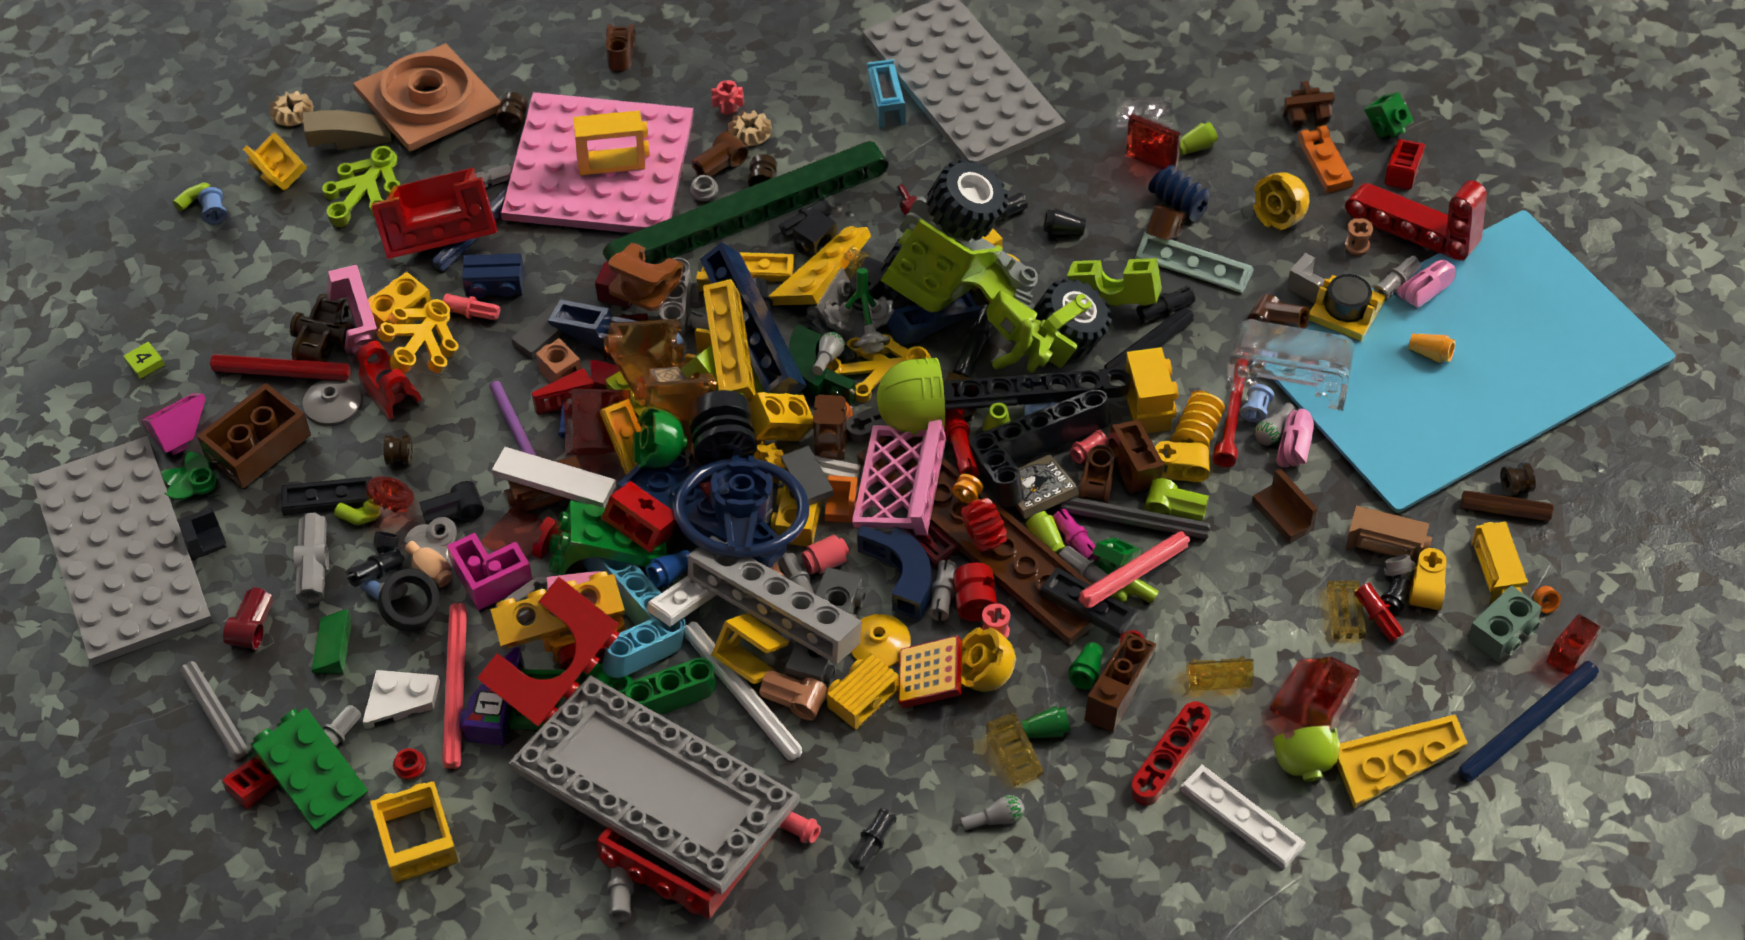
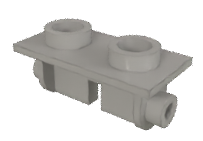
M843 268L839 269L818 304H811L807 308V318L813 322L815 319L820 318L826 324V316L823 314L825 305H838L840 307L849 298L853 290Z

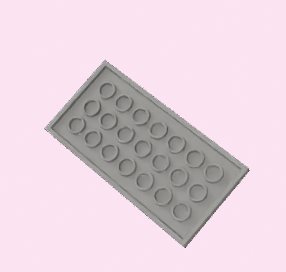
M933 0L862 30V38L881 61L894 59L895 69L901 86L958 155L967 162L973 160L977 161L978 165H988L1065 130L1066 122L960 0Z
M148 436L31 475L88 659L92 666L213 623L169 496L165 495L167 489Z

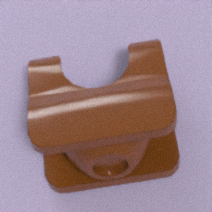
M631 243L622 252L616 253L609 260V268L618 273L614 281L609 285V293L648 311H656L665 303L670 293L681 282L683 263L671 258L659 264L645 263L646 248L636 243Z

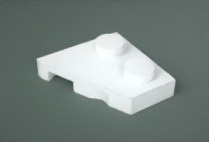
M376 670L363 719L364 728H374V723L393 717L394 721L406 718L412 713H422L434 709L440 685L439 676Z

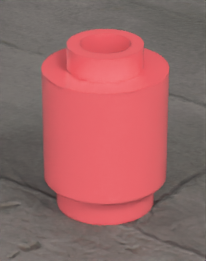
M833 534L807 546L806 551L801 553V558L805 568L811 575L815 573L820 575L825 572L826 567L835 568L846 563V555L849 554V549L843 538L838 539Z

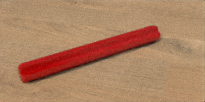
M219 354L212 355L209 363L211 370L215 372L342 381L349 380L351 374L350 365L347 363Z

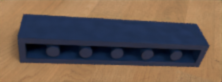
M721 242L700 258L711 284L732 279L740 293L751 364L764 391L772 394L789 393L796 395L806 388L807 385L741 254Z

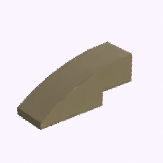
M341 110L302 112L304 133L308 147L336 143L337 150L392 142L390 129L376 115Z

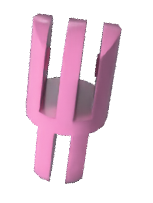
M1446 260L1434 262L1398 287V296L1418 309L1453 282L1456 276L1455 266Z
M1306 409L1293 410L1287 416L1276 459L1277 465L1281 468L1290 467V465L1298 466L1307 462L1314 422L1310 412Z

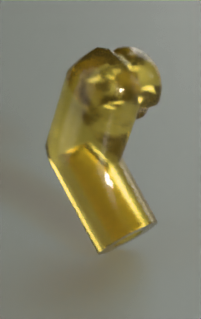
M852 246L844 254V258L850 262L847 265L848 269L853 273L857 272V269L864 263L866 257H870L867 252H859L855 246Z

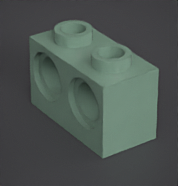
M1511 585L1472 623L1468 641L1499 662L1506 654L1511 656L1516 652L1522 642L1521 639L1525 635L1530 637L1536 632L1541 624L1538 618L1542 606Z

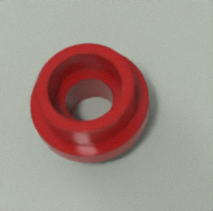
M413 748L399 751L393 761L395 774L404 780H412L419 777L426 768L423 754ZM408 764H415L412 767L405 768Z

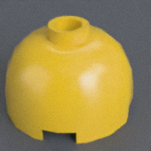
M1270 174L1260 179L1253 188V192L1256 191V204H1253V209L1258 219L1268 228L1273 225L1280 230L1287 229L1300 222L1308 211L1310 202L1309 192L1305 184L1292 174Z
M979 627L965 636L962 640V685L979 692H990L997 690L1008 681L1014 671L1016 656L1012 644L1002 633L991 627L985 630Z

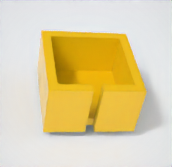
M1162 347L1127 352L1125 371L1131 376L1129 392L1125 396L1132 421L1139 419L1147 433L1171 430L1172 418H1176L1177 415L1174 400L1178 399L1179 394L1176 381L1172 382L1170 378L1172 376L1170 359H1165Z

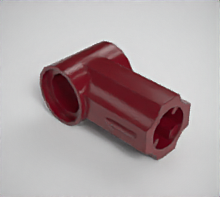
M257 587L246 591L236 616L228 618L224 626L223 641L225 644L254 650L260 647L264 635L263 624L274 602L271 594Z

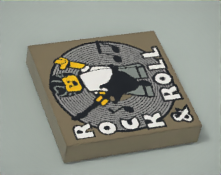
M1050 454L1018 468L1025 496L1023 501L1015 505V507L1024 519L1079 495L1076 484Z

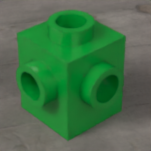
M1399 92L1381 95L1364 108L1371 127L1376 132L1378 138L1389 135L1391 138L1403 134L1406 131L1405 127L1414 120Z

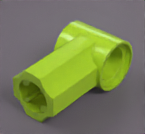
M1158 478L1151 483L1144 509L1145 511L1203 522L1209 496L1178 489L1177 485L1171 480Z

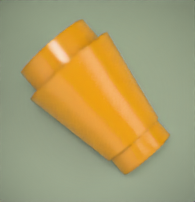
M1413 333L1409 341V350L1440 364L1443 361L1450 362L1455 350V339H1450L1449 335Z

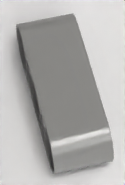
M673 258L683 263V275L681 282L659 308V316L663 335L666 331L671 332L675 330L683 337L688 327L692 293L691 271L687 260Z

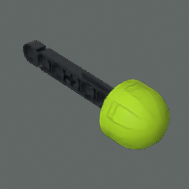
M938 358L911 359L894 365L885 373L877 390V406L881 417L888 426L903 433L910 432L916 435L920 433L918 431L927 430L930 421L941 420L943 428H945V411L989 408L994 403H1003L1006 406L1055 403L1091 390L1104 391L1107 398L1124 397L1129 392L1131 376L1123 369L1112 368L1099 369V372L1085 370L943 381ZM1120 380L1124 385L1114 386L1110 381ZM1083 382L1093 383L1095 387L1084 388L1080 384ZM1061 384L1066 389L1058 391L1051 388V386ZM999 388L1004 389L1005 391H1007V393L1004 395L994 394L992 391L994 389ZM965 391H974L978 395L967 397L963 393Z

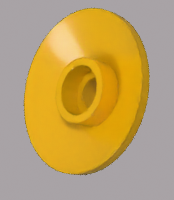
M873 614L860 619L862 621L860 644L850 652L856 661L858 659L864 660L870 654H873L888 667L898 664L900 662V649L910 647L911 645L910 633L905 624L899 619L886 614ZM882 634L883 636H882V637H876V636H874V635Z

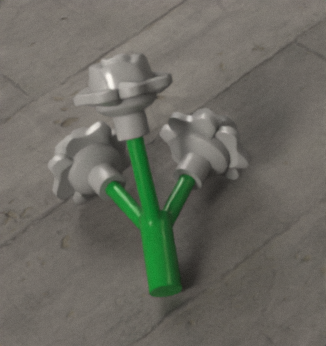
M858 268L856 292L847 303L843 302L840 307L838 305L826 304L823 314L826 316L825 321L830 329H834L836 332L842 330L851 331L854 324L849 316V313L852 311L851 306L858 298H861L862 312L866 324L863 326L865 334L854 345L861 347L865 354L878 353L880 350H884V343L890 340V336H882L881 333L876 332V329L887 324L894 312V303L892 300H886L885 297H880L878 300L873 299L868 292V269Z

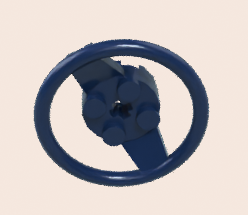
M733 455L732 458L706 464L686 477L676 491L673 513L681 532L698 547L721 556L750 558L773 553L795 540L807 523L809 501L801 483L785 469L770 462L755 459L754 456L739 458V455ZM709 476H712L710 482L711 505L716 512V518L724 522L727 544L717 542L701 534L693 527L686 515L685 505L689 493L699 482ZM772 476L784 483L793 493L797 503V514L791 526L784 533L769 541L753 544L756 525L765 520L766 513L772 505Z

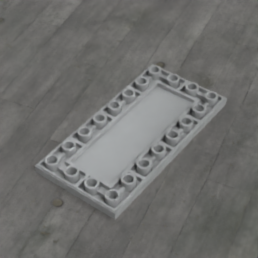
M589 676L509 762L510 770L604 826L612 828L614 832L720 895L725 892L800 802V795L592 676Z

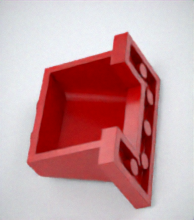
M474 167L394 186L386 200L375 202L371 205L387 259L495 234L498 231L482 177H476Z

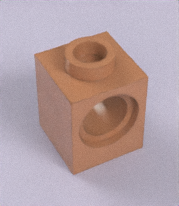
M560 338L551 344L545 345L536 352L539 372L550 383L581 369L580 359Z

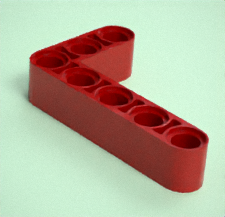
M1474 180L1466 181L1450 199L1448 214H1445L1375 185L1363 183L1345 202V209L1355 219L1364 218L1370 221L1374 227L1461 261L1465 260L1482 240L1487 193L1479 182Z

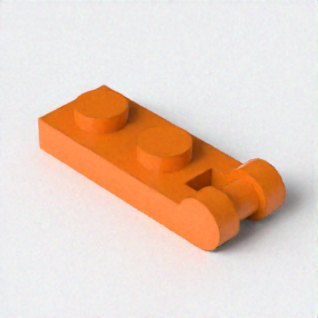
M1323 125L1317 127L1314 131H1309L1308 129L1299 131V143L1325 192L1330 193L1351 188L1354 179L1330 138L1328 127ZM1319 141L1320 144L1314 145L1313 142Z

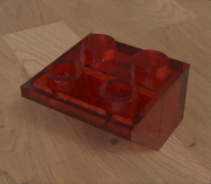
M571 389L564 396L566 455H599L616 452L599 411L627 399L631 403L630 390Z
M1333 657L1299 660L1272 703L1270 711L1305 728L1329 726L1331 731L1338 723L1356 692L1361 670Z

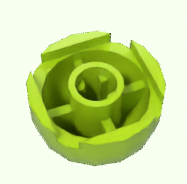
M1329 726L1301 728L1294 730V735L1291 738L1285 739L1283 733L1272 740L1274 753L1281 768L1293 776H1303L1304 782L1322 779V772L1330 770L1335 765L1340 752L1339 737L1335 727L1331 731Z

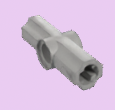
M307 513L299 519L298 546H294L293 550L294 567L297 573L296 597L298 601H303L306 604H316L319 600L324 599L325 571L329 570V552L326 544L327 521L324 516H320L317 513Z

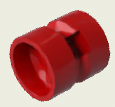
M968 563L960 566L953 573L955 593H957L958 615L966 621H983L982 612L984 608L990 604L997 603L993 570L984 563Z

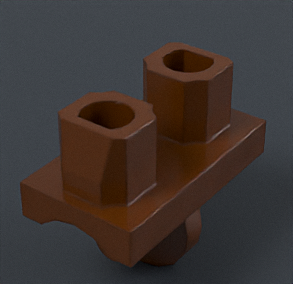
M1301 81L1300 89L1292 90V97H1286L1284 107H1281L1282 116H1287L1291 127L1304 125L1307 121L1306 113H1314L1315 121L1318 124L1328 123L1332 118V105L1335 101L1334 92L1320 93L1319 87L1310 88L1308 81Z

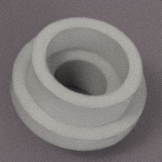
M708 175L698 176L691 184V195L699 201L711 200L718 193V185Z
M1398 555L1385 561L1386 568L1384 572L1385 575L1392 577L1401 574L1400 579H1402L1403 576H1410L1411 570L1415 569L1416 565L1414 561H1411L1410 555Z

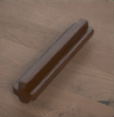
M1467 490L1463 491L1461 496V507L1465 509L1550 521L1553 516L1554 508L1551 503Z

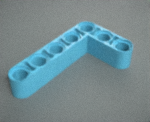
M601 557L583 559V564L589 572L606 571L608 575H615L625 614L636 625L621 632L609 649L605 647L602 662L604 673L613 678H621L680 650L686 626L684 618L669 627L647 611L648 602L661 594V592L637 565Z

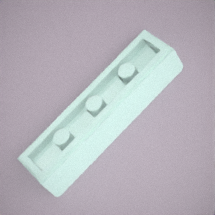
M1146 231L1135 257L1136 259L1157 258L1158 266L1240 293H1243L1254 270L1251 265L1171 239L1158 238L1147 234Z

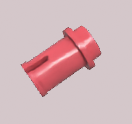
M1097 430L1083 441L1073 443L1070 449L1072 459L1078 464H1086L1089 450L1096 445H1105L1107 441L1106 435L1102 431Z
M791 812L779 826V828L800 837V841L804 844L807 842L814 843L821 831V826L817 824V820L813 818L808 820L794 812Z

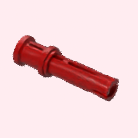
M964 409L945 411L944 432L946 440L952 445L960 475L966 474L965 471H967L968 474L977 477L979 469L968 439L970 427L964 421L965 411Z

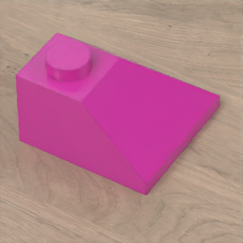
M192 393L141 420L162 452L167 453L171 451L172 455L189 447L187 442L194 439L206 398L203 393Z

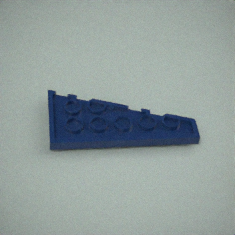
M688 449L680 453L678 459L672 465L663 469L638 467L641 464L640 461L617 483V490L631 481L673 510L674 497L680 484L692 472L702 466L693 460V454ZM709 476L699 482L689 493L685 505L686 515L693 527L708 538L714 536L726 543L724 522L716 518V512L711 505L710 482L712 476ZM762 521L756 525L753 544L769 541L779 535ZM786 546L773 553L752 558L771 568L786 552Z

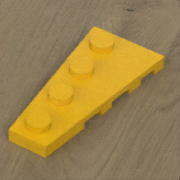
M854 226L844 228L769 295L773 301L772 306L818 304L839 269L843 268L845 270L870 239L871 234L868 227L855 228Z
M1454 714L1339 743L1340 752L1336 764L1353 808H1356L1465 749L1467 740L1457 716Z

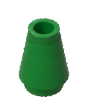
M1094 642L1087 643L1069 667V680L1075 687L1089 689L1098 681L1104 652L1099 644Z
M1057 705L1022 720L1026 739L1064 737L1065 733L1071 732L1066 708H1057Z

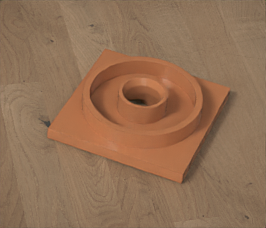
M446 43L426 52L402 57L393 62L387 69L353 83L355 92L409 152L497 113L501 102ZM425 86H433L438 88L434 91L422 92Z

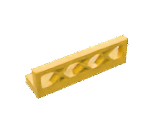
M732 279L704 285L703 291L719 390L743 393L746 399L751 401L756 391L740 293Z

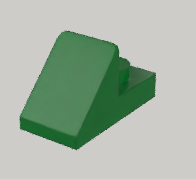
M1113 537L1097 542L1092 554L1099 556L1096 566L1109 575L1140 556L1142 549Z

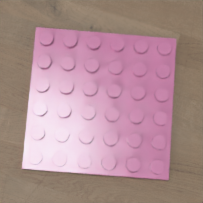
M533 92L501 211L502 220L634 233L672 218L694 117L693 108ZM640 110L641 121H647L649 138H643V141L648 140L650 157H645L646 169L579 176L573 117ZM635 136L587 141L588 151L636 147Z

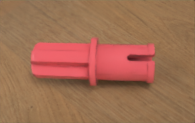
M447 293L443 298V302L450 308V313L465 315L467 319H472L475 316L496 321L499 318L500 307L498 305L477 301L474 296L464 298Z

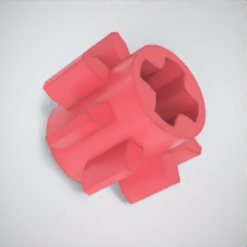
M722 81L717 85V88L711 89L712 107H718L721 113L732 114L738 110L739 106H744L743 87L737 88L734 81Z

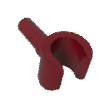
M901 184L898 186V190L904 200L900 202V209L906 216L917 197L914 195L910 196L905 186Z

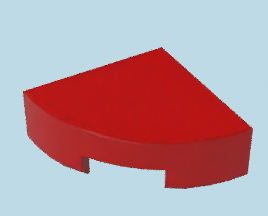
M548 516L539 527L542 533L538 543L533 542L532 553L539 559H542L548 553L550 538L552 534L557 535L558 532L557 522Z

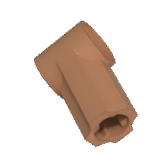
M770 670L766 672L759 692L760 697L789 707L793 714L799 718L813 720L827 696L828 688L814 678H804L801 681Z

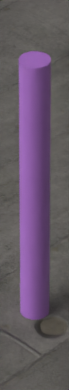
M499 381L492 382L489 387L521 452L536 456Z

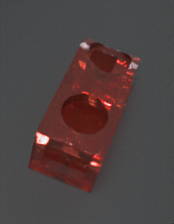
M1578 614L1553 643L1546 663L1567 675L1571 674L1579 667L1581 661L1588 654L1603 627Z

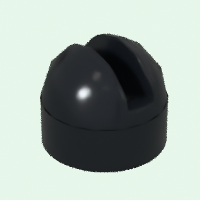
M375 532L374 548L376 552L381 554L397 549L400 536L389 532Z

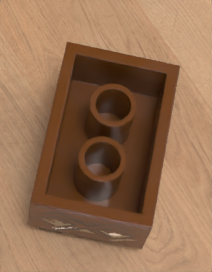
M265 383L199 433L197 438L204 456L241 488H245L310 437L311 432L305 413L269 384Z

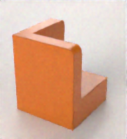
M827 476L833 488L834 496L827 498L825 521L852 523L858 497V478Z

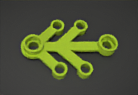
M380 146L372 151L369 159L340 164L337 172L341 181H329L323 185V194L328 200H335L340 196V192L353 189L343 202H334L327 208L329 222L335 227H344L349 223L351 210L366 191L370 199V211L374 216L371 208L372 203L384 201L381 199L375 181L381 172L386 182L384 190L387 197L391 192L390 189L400 185V182L395 179L392 170L397 164V155L391 148ZM368 170L366 174L355 177L356 172Z

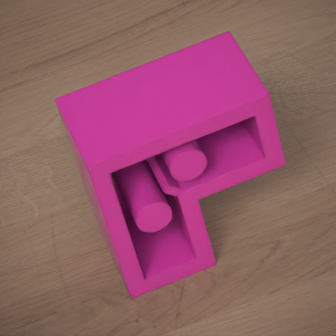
M473 533L447 545L452 567L477 610H481L508 597L533 579L530 564L517 542L487 554L477 535Z

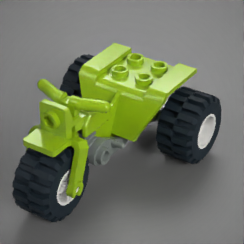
M960 159L958 162H950L948 166L943 168L930 188L927 199L917 198L899 226L903 235L894 244L881 266L882 274L880 281L885 283L886 291H890V296L894 300L896 298L900 300V304L906 306V304L909 306L918 304L929 312H939L975 286L980 288L991 301L986 308L988 320L1008 341L1016 342L1010 353L993 361L992 366L996 370L1018 362L1024 354L1028 356L1027 370L1031 373L1034 372L1038 365L1044 367L1048 361L1062 368L1069 358L1074 359L1075 356L1081 358L1085 354H1089L1111 325L1112 319L1109 318L1111 311L1106 307L1108 303L1105 298L1099 296L1101 293L1098 290L1094 291L1090 288L1091 285L1087 283L1082 284L1077 279L1071 281L1069 278H1065L1062 281L1057 280L1050 285L1033 310L1030 309L1029 305L1033 297L1030 293L1038 282L1036 270L1025 266L1005 253L999 245L994 246L982 238V236L986 237L992 231L1008 206V191L1003 189L1005 184L997 178L998 175L994 171L988 170V167L984 164L982 166L978 165L977 161L970 160V162H967L965 159ZM912 223L916 226L912 229L909 224Z

